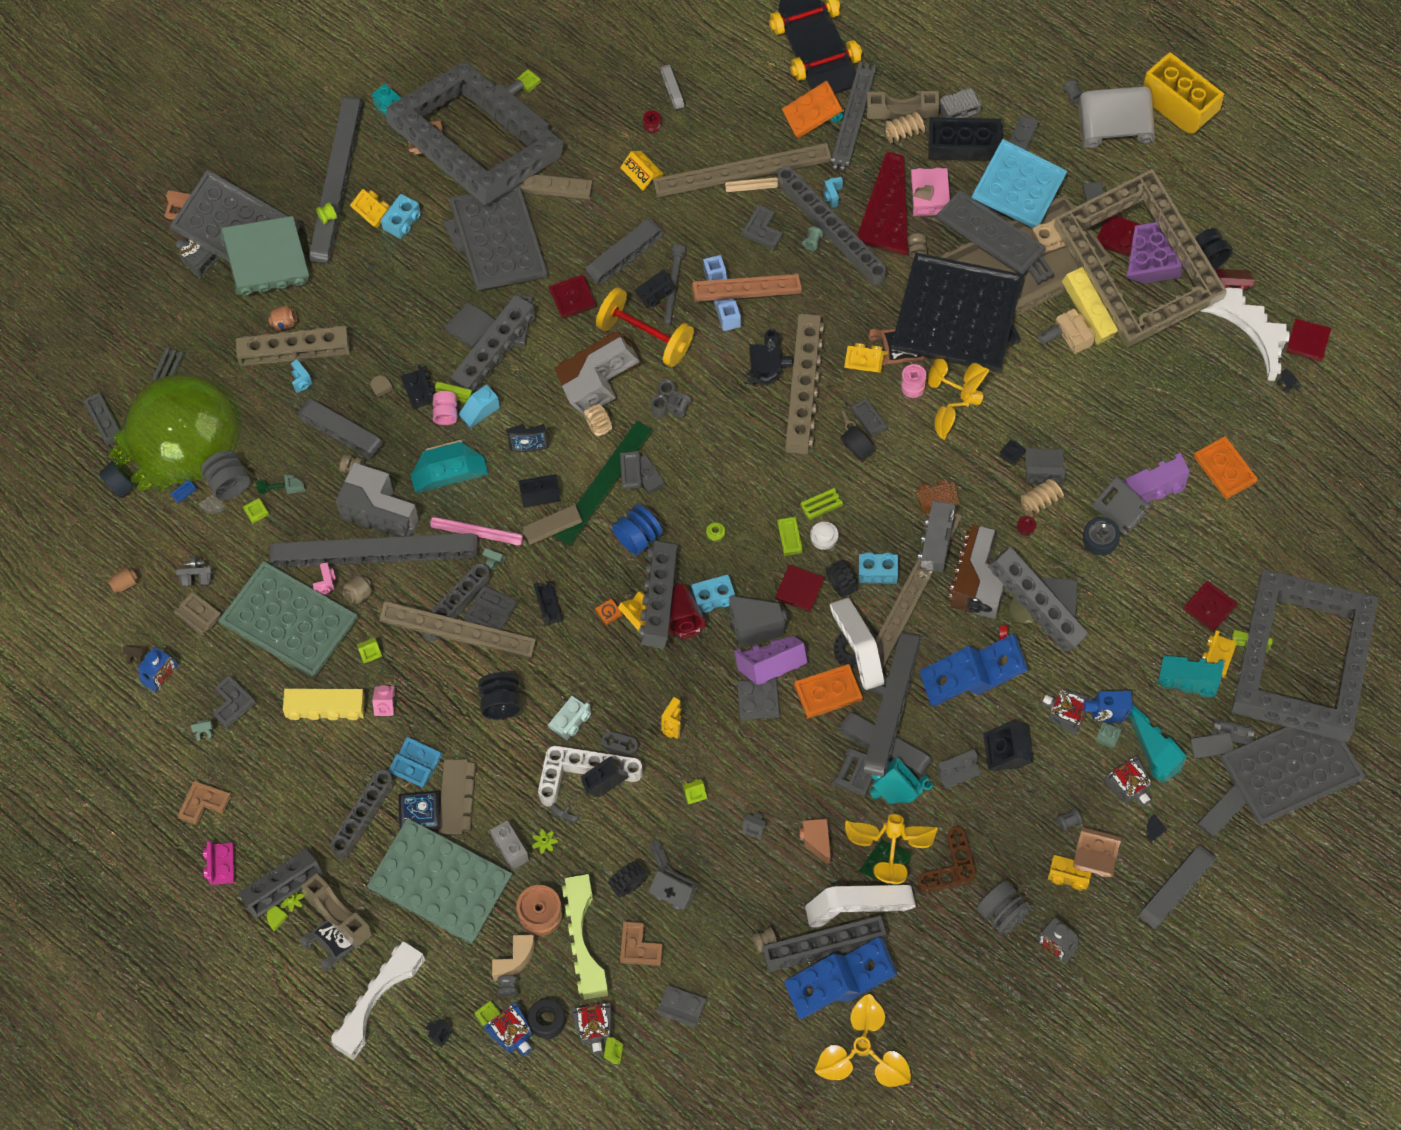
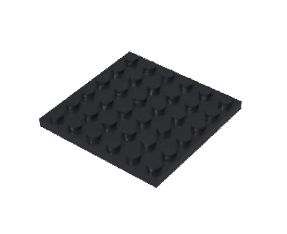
M915 252L891 349L965 365L977 363L989 370L1001 372L1024 274Z

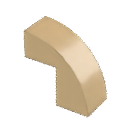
M513 935V959H492V976L494 981H497V978L501 976H515L525 968L534 952V935Z

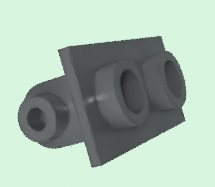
M1215 719L1212 735L1230 733L1232 742L1246 745L1252 742L1255 730L1250 726Z

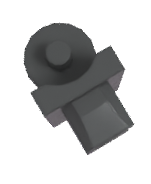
M196 555L191 556V561L184 562L185 567H192L191 569L176 570V575L179 577L182 587L192 586V576L199 577V585H210L211 575H214V569H211V567L198 568V566H204V560H197Z

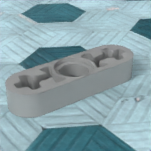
M669 64L661 66L662 78L674 109L684 108L682 95L671 66Z

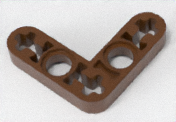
M953 827L947 833V842L954 866L922 873L918 878V888L922 892L929 893L970 884L974 880L975 868L967 838L962 828ZM953 833H956L957 836H960L959 846H956V840L955 838H952ZM958 851H963L967 857L964 860H959L955 854ZM965 864L967 873H971L969 874V878H966L965 875H962L963 865ZM949 874L952 877V881L945 883L941 880V876ZM935 876H937V882L939 885H936V881H934ZM925 878H927L928 881H933L930 882V886H926V884L923 883Z

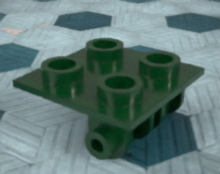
M881 840L859 869V872L879 880L874 875V867L880 862L889 863L891 844ZM895 846L893 864H903L906 867L910 863V858L913 854ZM882 883V886L893 885L892 883Z

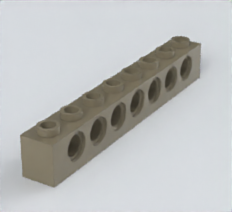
M798 315L786 453L808 454L809 447H813V436H810V431H814L815 420L811 419L812 414L816 415V403H813V398H817L818 387H815V382H819V371H816V366H820L821 355H818V350H822V339H819V334H823L824 323H820L821 315Z

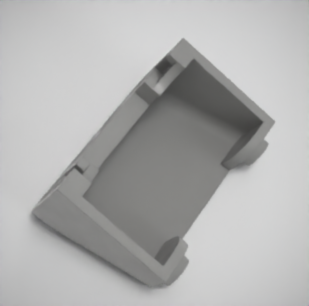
M1149 87L1094 90L1081 94L1077 113L1083 148H1095L1101 144L1102 138L1137 135L1138 141L1144 144L1155 141L1153 102Z

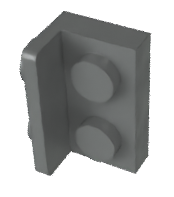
M974 749L938 764L937 774L945 789L980 776L981 771L976 764L978 756Z

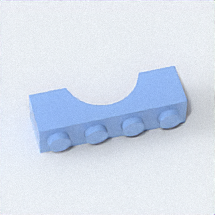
M721 255L703 259L704 273L707 281L727 279ZM733 299L713 300L723 331L741 327L740 313L736 301Z

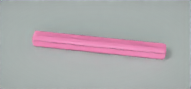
M432 517L431 527L461 534L472 533L477 537L515 545H521L523 541V535L439 517Z

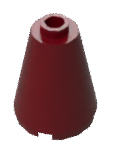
M677 584L672 589L668 632L673 637L675 634L679 635L681 639L692 638L699 635L701 629L706 627L705 618L689 587Z

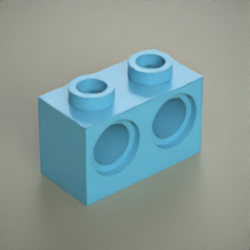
M400 194L381 219L383 230L401 239L404 234L409 232L412 223L420 217L419 203Z
M871 552L859 554V583L897 584L898 555H893L892 553L874 554ZM871 565L873 568L867 569L864 566ZM887 565H888V566H891L892 568H891V569H885L884 566H887Z
M729 575L691 585L692 595L701 612H710L714 608L721 606L728 607L729 597L735 596ZM720 591H726V592H727V593L724 594V595L719 594ZM702 596H708V597H709V598L706 599V600H702V599H701Z

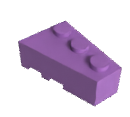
M1181 453L1175 455L1176 459L1166 464L1162 461L1159 463V467L1151 471L1145 469L1126 478L1125 482L1143 499L1149 502L1154 499H1163L1166 495L1172 493L1178 494L1182 492L1186 487L1190 471Z
M795 636L771 641V645L760 648L758 645H754L752 650L741 652L740 649L734 650L738 671L755 684H764L774 677L782 676L784 673L798 669L807 663L804 643Z

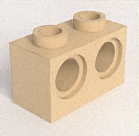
M1055 219L1046 224H1038V226L1032 228L1031 237L1045 246V251L1042 254L1066 246L1054 227Z

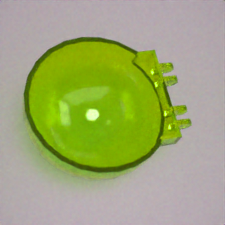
M180 374L157 379L145 386L132 401L125 418L124 428L113 436L118 445L109 452V457L114 459L122 454L116 460L118 466L124 465L129 460L135 463L140 470L133 474L131 482L137 483L145 478L138 485L139 491H144L151 485H154L159 492H162L171 484L185 483L187 480L192 482L204 478L200 470L202 464L212 455L222 451H232L237 437V420L234 409L218 388L199 377Z

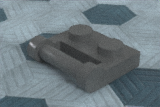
M848 748L845 753L846 758L832 784L837 788H843L865 797L873 780L870 774L864 773L867 755ZM856 759L858 763L848 782L844 779L852 761Z

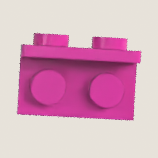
M207 841V848L203 849L204 859L207 860V866L204 867L205 879H208L210 885L235 883L233 842L212 844L211 841Z

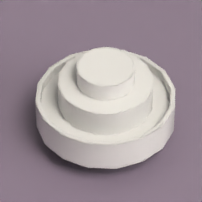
M817 523L811 530V542L816 548L830 549L838 541V530L832 523Z

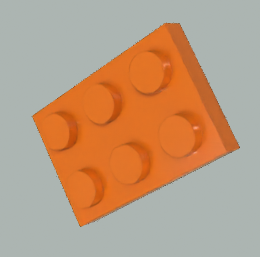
M825 81L782 108L798 139L843 111L828 81Z
M1226 436L1195 452L1193 455L1194 459L1225 500L1258 481V478Z
M849 664L794 682V687L807 719L863 701Z

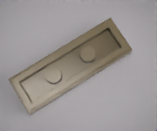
M572 505L523 527L531 545L577 525L582 520L576 506Z

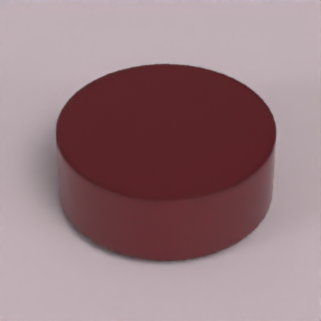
M1023 516L1018 520L1017 531L1021 535L1030 536L1035 532L1036 521L1032 517Z

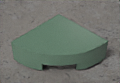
M284 475L287 494L306 491L302 481L292 475Z

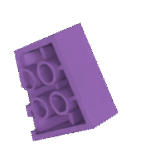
M1157 222L1135 226L1127 278L1145 284L1181 278V262Z

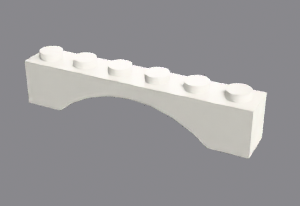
M404 941L400 946L397 945L394 948L391 959L381 966L378 977L371 980L368 985V991L364 996L361 995L358 998L355 1009L345 1016L344 1024L340 1029H336L331 1037L333 1047L352 1060L356 1058L366 1044V1024L376 1001L393 985L404 979L414 977L425 961L423 953Z

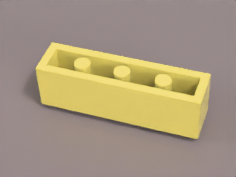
M1083 267L1066 274L1062 283L1078 312L1083 314L1086 321L1085 324L1088 328L1091 327L1094 330L1096 344L1098 345L1112 338L1118 332V329Z
M284 689L283 712L285 717L290 720H298L300 718H308L310 720H318L319 718L357 720L358 718H364L365 695L363 689Z

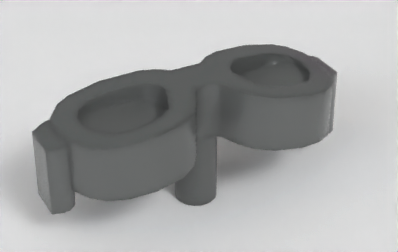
M554 803L550 807L552 813L556 817L562 818L565 822L574 823L579 818V815L567 814L568 806L565 807L563 812Z

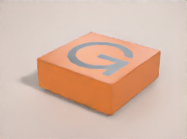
M612 598L595 608L605 625L622 616L621 611Z

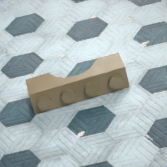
M920 91L917 96L905 100L891 98L886 92H867V119H899V117H905L907 114L912 116L913 112H917L921 118L938 117L939 91Z
M317 873L301 885L304 897L355 949L371 937L369 925L356 912H350L337 899L330 886Z

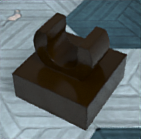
M126 645L123 647V655H128L126 658L127 664L132 663V657H136L137 665H140L143 661L142 656L147 654V646Z

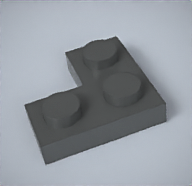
M758 205L743 229L742 236L774 250L782 238V232L768 227L775 216V212Z
M227 676L215 687V691L226 702L212 714L227 729L255 705L256 702L230 676Z

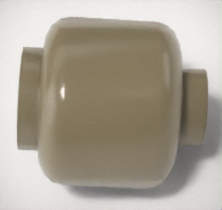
M358 575L351 578L343 586V596L349 603L360 604L372 592L371 582L366 577L363 578Z

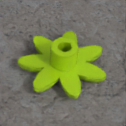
M541 829L540 836L533 835V839L538 842L534 843L532 847H540L541 854L544 853L546 848L553 852L551 844H556L558 840L551 839L554 834L553 831L546 835L545 831Z
M298 891L283 900L281 908L283 909L288 906L289 911L293 912L294 905L302 907L301 902L298 900L304 898V894H297Z

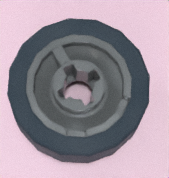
M1093 518L1084 528L1082 539L1084 546L1088 551L1096 555L1110 554L1118 546L1120 530L1118 525L1109 518Z

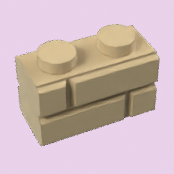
M1072 309L1066 314L1058 316L1055 325H1059L1062 330V337L1073 353L1076 354L1093 345L1095 333L1091 327L1088 328L1085 324L1086 321L1083 314L1078 313L1076 309Z

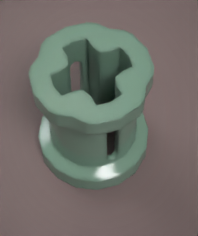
M815 226L809 227L808 235L803 239L802 245L808 250H817V243L823 237V231Z

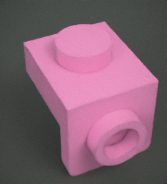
M328 563L320 564L324 581L314 583L313 588L318 593L326 595L331 591H335L332 580L336 578L333 568L329 569Z
M375 686L373 695L375 716L394 715V686Z

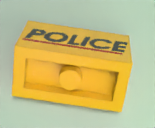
M631 151L620 167L642 191H645L651 180L664 175L642 151Z

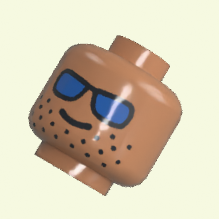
M285 305L272 309L268 320L271 327H274L277 331H283L294 327L295 322H297V315L293 308Z

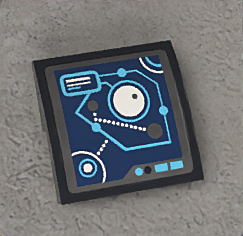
M524 424L506 429L510 451L532 452L549 448L547 430L544 424L527 430Z
M439 791L399 794L400 829L408 818L429 830H440Z

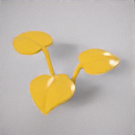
M944 359L934 360L928 373L929 386L937 388L941 381L961 390L960 397L964 401L948 404L947 407L942 406L938 410L934 424L935 430L941 439H946V435L955 421L956 413L953 407H968L969 404L978 406L981 404L983 392L976 389L990 371L989 369L980 364L972 363L964 374L965 384L963 388L944 378L948 371V365Z
M898 814L889 815L887 823H884L880 832L877 827L871 824L845 821L846 835L851 842L857 845L870 846L873 840L878 841L885 830L887 836L892 838L889 863L880 862L874 867V875L879 880L892 884L903 883L908 874L903 864H893L896 839L901 835L903 840H908L910 846L927 848L933 844L938 827L912 826L905 828V825H903L904 818Z
M867 994L857 1002L851 1012L850 1020L855 1030H864L863 1035L854 1041V1049L847 1056L843 1047L836 1045L827 1047L820 1055L815 1072L828 1080H842L853 1071V1065L849 1059L856 1053L860 1056L870 1054L880 1063L875 1068V1076L879 1083L887 1087L908 1084L911 1080V1073L903 1056L897 1052L889 1051L884 1054L883 1059H880L871 1050L870 1041L866 1038L868 1030L873 1032L879 1030L885 1022V1013L871 994Z

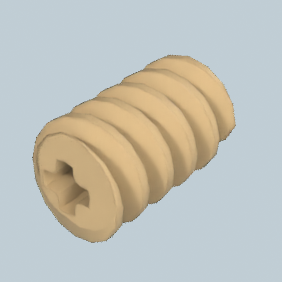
M913 112L912 116L910 114H907L905 117L901 116L899 120L895 118L892 122L887 121L885 124L886 136L890 144L893 143L892 138H895L898 142L900 135L903 139H906V133L912 137V131L916 135L919 134V129L923 133L925 132L924 122L917 112Z
M1048 479L1045 483H1041L1039 487L1033 488V491H1028L1027 495H1022L1020 499L1026 514L1033 517L1032 511L1036 514L1040 513L1038 507L1045 510L1046 506L1044 503L1051 506V499L1057 502V495L1062 499L1064 494L1055 481Z

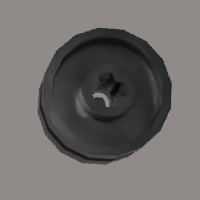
M1217 228L1207 229L1195 237L1214 269L1222 266L1233 252L1232 246L1227 240H1223V236Z

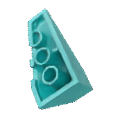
M1132 704L1133 710L1128 715L1150 767L1151 774L1156 780H1160L1164 784L1181 772L1186 755L1170 737L1165 739L1162 736L1159 727H1152L1148 717Z

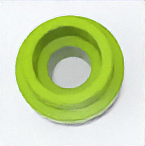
M711 523L706 529V535L712 541H719L725 536V528L720 523ZM717 529L719 532L714 533L713 530Z

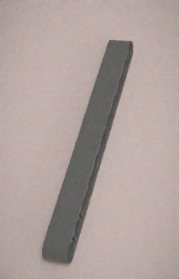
M343 96L320 202V207L330 202L337 218L334 220L330 219L326 224H323L319 216H317L310 249V262L330 263L362 112L363 101L359 97Z
M472 533L274 543L270 545L269 564L276 568L320 566L323 563L342 565L473 558L477 556V536Z

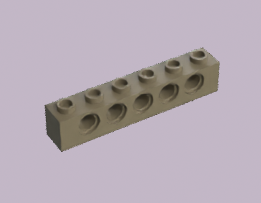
M334 326L333 328H316L315 330H298L296 332L262 334L252 337L243 336L242 338H236L237 360L241 367L350 354L349 335L346 326Z

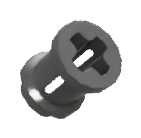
M1070 80L1063 86V90L1069 95L1070 103H1078L1083 92L1079 90L1077 80Z
M1076 808L1071 809V812L1062 816H1056L1058 825L1063 832L1076 824H1082V818Z

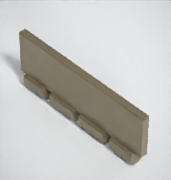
M467 759L444 760L440 830H438V835H462L463 832H470L471 817L464 815L472 814L473 799L465 798V796H473L474 780L467 778H474L475 763L468 762Z

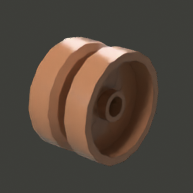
M534 885L526 888L520 894L516 910L520 924L527 933L534 936H545L551 934L559 927L563 911L559 896L552 888L545 885Z

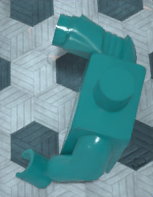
M896 757L888 763L885 777L871 775L874 779V788L870 790V794L875 800L883 797L889 804L911 803L923 793V789L930 790L933 787V783L929 781L925 784L929 780L927 775H923L918 780L903 762Z

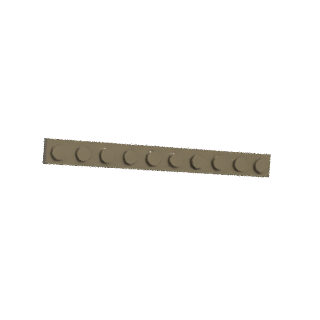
M825 143L653 179V184L658 198L721 185L728 181L745 180L778 173V170L783 166L798 169L831 162L832 157L828 144Z
M955 512L950 540L962 519V515ZM917 560L875 640L882 671L934 573L931 570L920 569L921 561Z

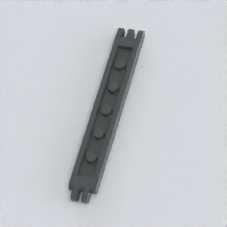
M859 61L832 156L833 170H837L838 165H841L840 171L844 172L845 166L849 167L867 104V92H870L875 76L876 64H873L871 70L869 69L870 63H866L865 68H862L863 62Z

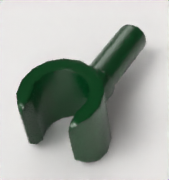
M265 480L256 482V488L260 494H265L271 489L284 487L283 483L267 485Z

